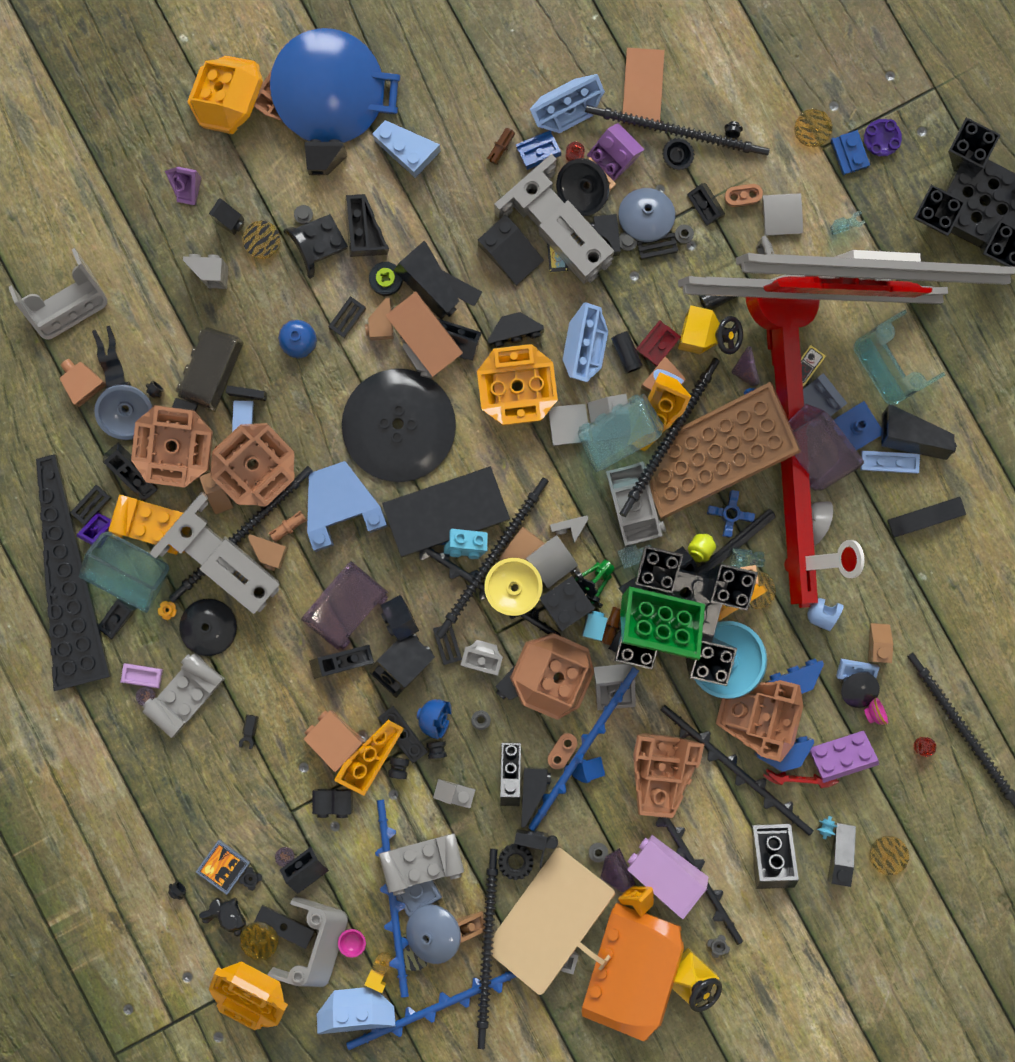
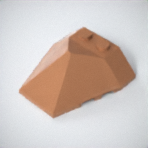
M782 680L767 683L761 682L753 691L745 696L735 699L722 698L716 724L733 737L742 741L747 747L756 751L761 757L781 762L793 747L803 710L800 685Z
M649 733L637 735L633 757L639 815L674 817L684 797L682 794L687 784L690 785L692 781L690 778L695 768L698 769L701 763L703 743L679 737Z

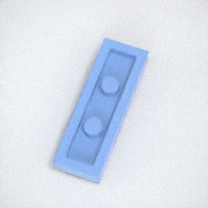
M861 451V471L919 473L920 454Z

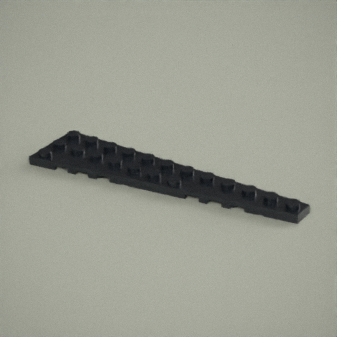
M56 454L36 459L39 501L41 504L40 519L42 521V539L44 544L43 558L48 603L47 611L50 624L49 637H51L50 651L53 664V691H59L112 676L70 513Z

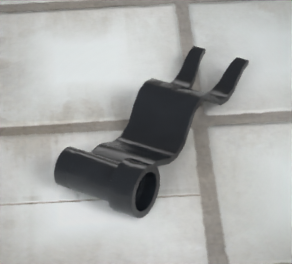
M106 326L109 337L108 355L105 353L103 342L97 331L93 330L92 333L97 344V357L105 374L107 389L116 385L131 386L129 381L125 382L124 371L116 353V341L111 326Z

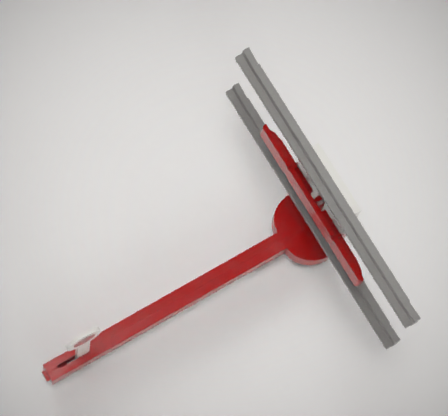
M852 250L835 257L747 253L736 257V265L742 267V272L782 274V276L773 279L688 276L678 280V287L683 288V294L746 297V304L750 315L759 326L766 329L768 350H771L772 365L775 372L776 394L801 450L800 453L781 461L787 558L784 562V567L789 572L791 605L799 604V608L811 607L810 603H818L816 570L839 568L844 577L856 578L861 574L864 567L863 550L860 544L854 540L844 541L840 545L838 553L815 555L799 328L807 326L814 320L819 309L820 300L943 303V295L948 294V287L920 286L908 281H890L892 279L1006 285L1011 283L1010 275L1015 274V267L921 262L920 253Z

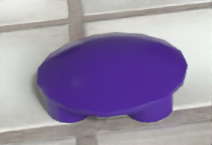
M878 119L866 128L864 143L867 149L874 155L888 156L893 154L901 145V131L892 119Z

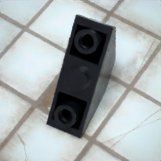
M521 312L502 316L488 338L489 347L498 348L504 346V343L509 341L518 343L523 341L522 338L530 336V339L540 337L541 333H544V326Z

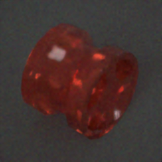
M575 141L568 144L566 148L567 161L584 158V146Z
M919 737L915 740L913 746L918 755L929 757L936 752V743L933 739Z

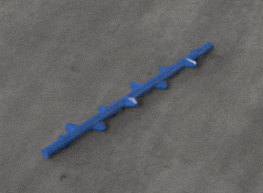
M632 667L624 681L620 683V687L609 704L604 706L603 713L590 733L582 734L581 747L569 765L564 767V773L550 794H543V805L537 810V814L528 826L532 831L536 830L543 817L547 815V811L558 794L566 793V782L577 765L582 763L583 756L596 736L606 732L605 723L617 704L622 702L623 695L630 688V684L639 672L637 668Z
M377 800L378 822L380 824L382 847L375 852V855L378 857V853L390 850L389 839L396 834V830L387 826L388 819L386 818L384 800ZM385 884L380 888V892L387 894L389 897L391 921L384 925V928L393 932L396 957L389 962V966L398 970L397 978H399L401 997H408L403 949L409 943L406 938L401 937L398 914L405 908V903L398 901L393 892L389 893Z
M506 971L505 974L489 980L491 981L489 987L501 993L503 983L511 981V979L517 976L511 971ZM473 978L472 988L452 997L441 992L438 1003L418 1012L407 1007L405 1017L395 1021V1027L372 1029L370 1033H364L363 1036L347 1042L348 1050L365 1043L368 1044L369 1041L390 1032L401 1037L403 1026L424 1017L433 1023L435 1022L436 1012L458 1002L465 1008L469 1007L470 997L481 992V989H479L481 986L480 980Z

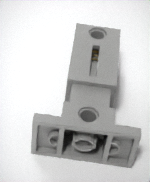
M551 154L494 204L495 215L499 219L505 214L508 216L512 213L513 207L523 218L528 215L539 227L540 237L550 245L583 284L586 282L591 283L598 277L597 274L601 269L605 271L612 264L614 250L569 201L564 203L552 190L553 183L549 179L556 173L557 159ZM593 259V260H595L596 262H595V263H592V262H590L589 260Z
M201 492L153 547L150 554L155 559L158 555L163 557L170 548L168 544L179 553L185 551L201 564L199 569L232 597L253 614L256 611L260 613L267 605V598L269 596L273 598L279 591V581L226 536L221 539L206 526L207 520L197 513V510L201 513L208 505L206 501L208 496ZM186 526L190 527L192 533L184 535L181 529ZM257 587L264 589V592L260 595L255 594L253 591Z

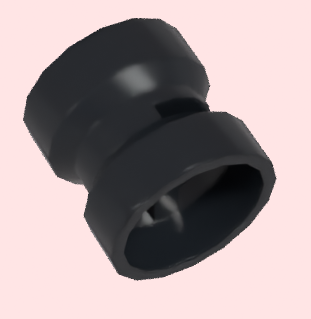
M390 757L391 769L388 771V777L407 779L408 773L406 768L409 766V759Z

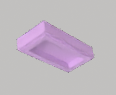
M124 663L121 683L160 688L163 669Z

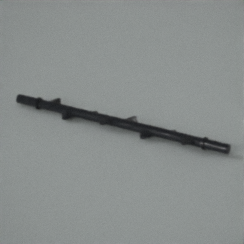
M429 548L419 553L420 560L431 557L448 568L450 579L460 576L469 582L473 581L472 577L476 576L475 572H479L478 570L470 573L466 572L449 560L450 554H444V551L438 553ZM485 583L479 584V599L483 600L487 598ZM537 609L534 616H532L533 611L529 612L528 616L526 613L519 615L539 628V631L542 630L546 634L555 633L561 636L559 632L548 626L546 622L543 623L539 620V611ZM509 616L510 619H514V618L518 617V616Z
M664 705L660 709V711L675 722V725L677 724L681 728L680 738L683 739L691 736L697 742L703 743L704 748L708 750L707 760L709 762L718 759L736 774L735 784L737 786L747 783L764 798L763 807L765 809L774 806L792 821V824L798 826L808 836L813 833L814 830L799 818L800 816H796L793 813V802L790 801L782 804L765 789L767 781L765 778L755 781L737 766L738 756L736 754L729 757L725 756L709 742L711 735L709 731L699 734L668 706Z
M659 817L655 825L667 828L678 846L676 853L701 871L705 861L704 859H694L682 840L685 828L675 827L670 818ZM708 883L705 893L716 909L712 918L713 921H723L725 928L728 929L736 944H741L743 942L742 937L720 903L723 891L713 890Z

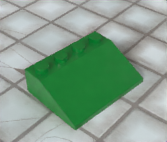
M629 586L622 595L621 601L622 643L700 660L705 604Z

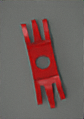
M766 769L768 775L763 774L766 779L778 785H783L784 782L818 784L822 789L839 783L837 779L823 783L821 777L816 774L813 777L787 775L785 771L777 774L769 769Z

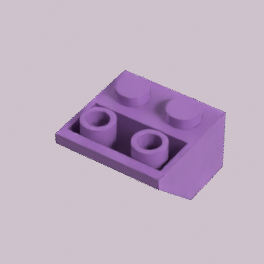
M617 123L605 131L587 156L591 157L615 181L636 161L644 151V148Z

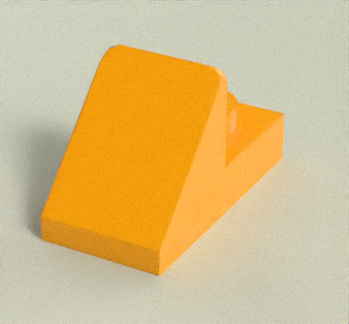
M630 886L618 900L622 905L633 906L639 916L642 917L654 904L653 888L648 886Z

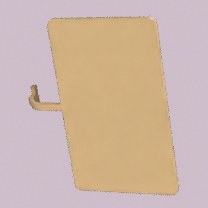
M556 848L495 932L494 938H492L494 943L491 944V947H493L491 950L492 956L539 995L545 993L577 947L601 965L598 969L602 970L611 956L608 955L604 960L588 949L581 941L614 897V889L563 849Z

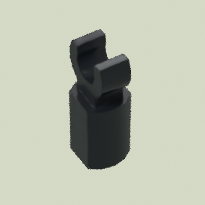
M246 714L242 732L244 737L239 741V747H243L244 741H249V749H253L255 744L253 736L256 734L258 716Z

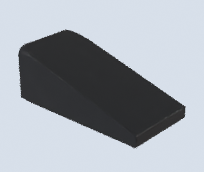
M124 596L118 598L99 623L100 631L110 639H113L133 615L137 607Z

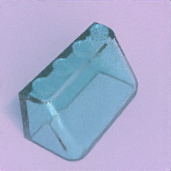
M636 394L628 399V403L624 405L618 404L611 409L612 412L608 414L602 413L595 418L596 421L590 424L586 422L579 427L577 434L595 472L605 469L654 442L661 436L664 424L645 394L640 396Z
M104 532L99 535L86 552L79 577L148 613L167 577L169 565L158 557L155 559L150 553L113 533Z

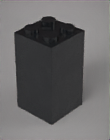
M573 576L539 598V602L560 632L595 609Z

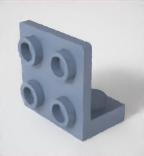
M824 373L803 389L805 420L812 429H815L847 404Z

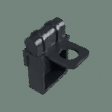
M517 829L514 844L543 850L539 866L541 868L545 848H556L558 839L554 835H550L547 838L548 833L535 830L531 832Z

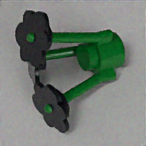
M603 560L601 563L597 562L582 574L579 571L576 572L575 569L571 570V575L584 594H586L591 604L601 608L603 604L600 603L599 595L607 582L612 578L611 574L615 571L614 566L609 561ZM595 571L596 577L592 581L584 578ZM599 579H604L599 589L597 590L595 583Z

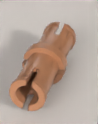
M299 511L288 520H283L281 525L269 532V535L276 543L285 535L292 534L293 530L306 522L307 519Z

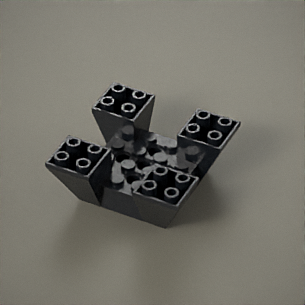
M966 117L948 151L954 170L945 191L931 184L913 219L947 237L952 233L979 247L982 255L1006 267H1015V173L988 160L1001 134ZM988 184L993 185L994 190L990 189ZM962 191L966 192L969 197H965ZM979 200L984 201L986 206H982ZM997 209L1002 211V215L998 214ZM971 216L976 218L977 223L971 220Z
M644 545L635 585L642 586V590L705 604L700 660L686 658L689 678L727 686L737 648L714 638L715 629L722 605L748 611L758 572L721 563L704 575L680 569L683 554ZM686 587V593L680 595V590ZM621 635L614 661L653 669L657 651L622 643Z

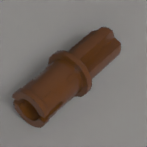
M505 128L499 140L494 142L495 146L486 158L489 162H493L494 165L498 164L503 153L508 150L507 147L513 139L515 132L510 128Z
M612 607L602 641H600L605 645H611L616 630H619L620 608Z

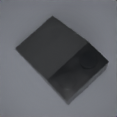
M506 214L478 239V246L516 286L544 261Z
M791 824L753 825V864L756 889L795 888L799 877Z

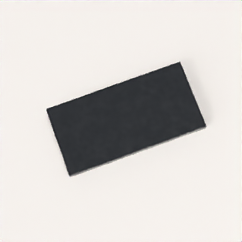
M491 466L382 503L401 558L448 542L451 529L481 531L510 521Z

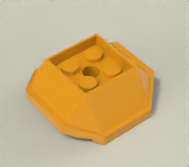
M230 56L205 61L204 65L199 69L187 101L201 127L234 134L238 130L237 127L250 117L263 83L259 64L252 60Z
M532 344L493 349L477 370L481 410L502 426L542 421L558 401L553 362ZM519 382L523 388L520 391H514L512 385Z
M242 961L223 969L218 967L209 986V991L217 1002L216 1006L219 1012L252 1030L261 1029V1027L278 1026L288 1006L284 1002L281 984L278 980Z

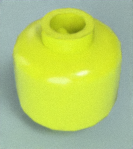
M697 534L688 546V553L695 562H706L714 553L716 544L709 534Z

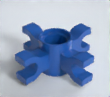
M730 491L728 506L725 508L708 506V515L721 516L723 521H725L723 537H732L735 521H754L755 513L742 512L737 506L739 491ZM728 509L735 511L736 516L734 519L727 517L726 511Z

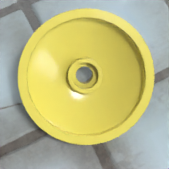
M507 558L496 563L488 572L485 580L487 600L494 609L504 615L519 616L531 611L537 605L542 595L543 583L538 570L524 559ZM518 585V590L512 591V586Z

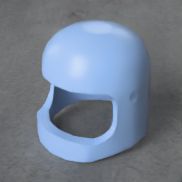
M818 598V603L810 604L811 607L808 608L807 618L811 624L831 631L842 613L843 605L837 603L835 606L829 607L825 605V599Z

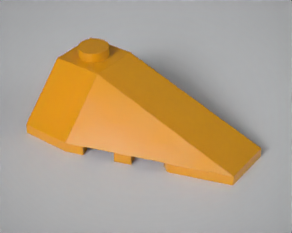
M659 372L629 439V445L646 451L684 413L691 395L677 379Z
M387 720L342 765L334 781L365 796L404 728Z

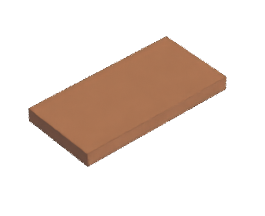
M627 48L623 114L627 112V115L632 113L633 116L638 115L639 118L643 116L644 119L648 117V120L653 118L654 121L659 120L660 122L665 50Z
M414 292L385 315L432 377L463 354L462 350L417 292Z

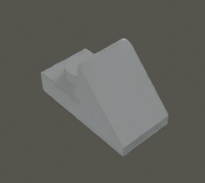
M588 516L550 524L551 533L556 532V535H562L567 533V529H570L573 543H575L588 521Z
M438 779L433 798L450 805L455 804L471 808L475 789Z

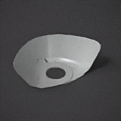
M830 501L815 502L811 505L814 547L822 540L830 527L833 517V505Z

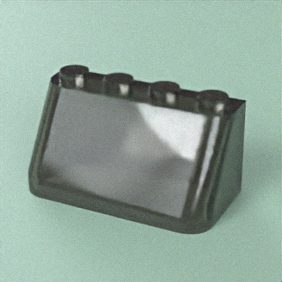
M206 327L204 330L201 329L198 335V345L191 352V362L186 365L183 375H185L182 382H179L176 392L180 399L216 412L244 342L232 334Z

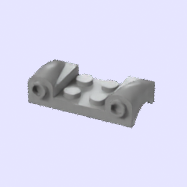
M645 462L606 471L625 546L664 537L663 532H666L664 521H660L658 518L650 484L645 485L646 489L642 490L643 494H640L639 501L634 503L626 517L619 514L628 500L629 492L633 490L632 487L636 486L635 482H639L638 478L641 477V473H644L643 469L647 468Z
M188 654L181 661V664H183L181 671L160 695L153 700L151 698L148 699L142 706L144 708L142 713L171 738L179 733L225 680L223 676L207 665L198 654L191 656Z
M455 833L378 853L387 891L389 893L393 892V895L405 893L404 889L409 886L438 878L450 877V880L462 877L461 873L464 872Z

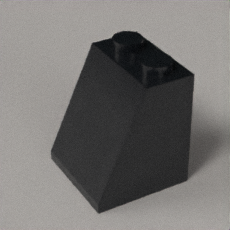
M413 634L401 641L397 640L374 663L369 673L397 698L430 664L435 656L432 650L424 646L419 641L417 635Z

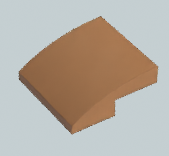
M522 527L499 560L502 561L507 558L526 560V557L545 544V542Z

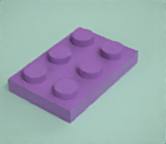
M864 731L814 746L809 752L823 783L879 765V760Z

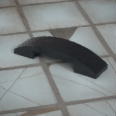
M957 497L888 519L887 521L892 536L895 538L967 514L961 497Z

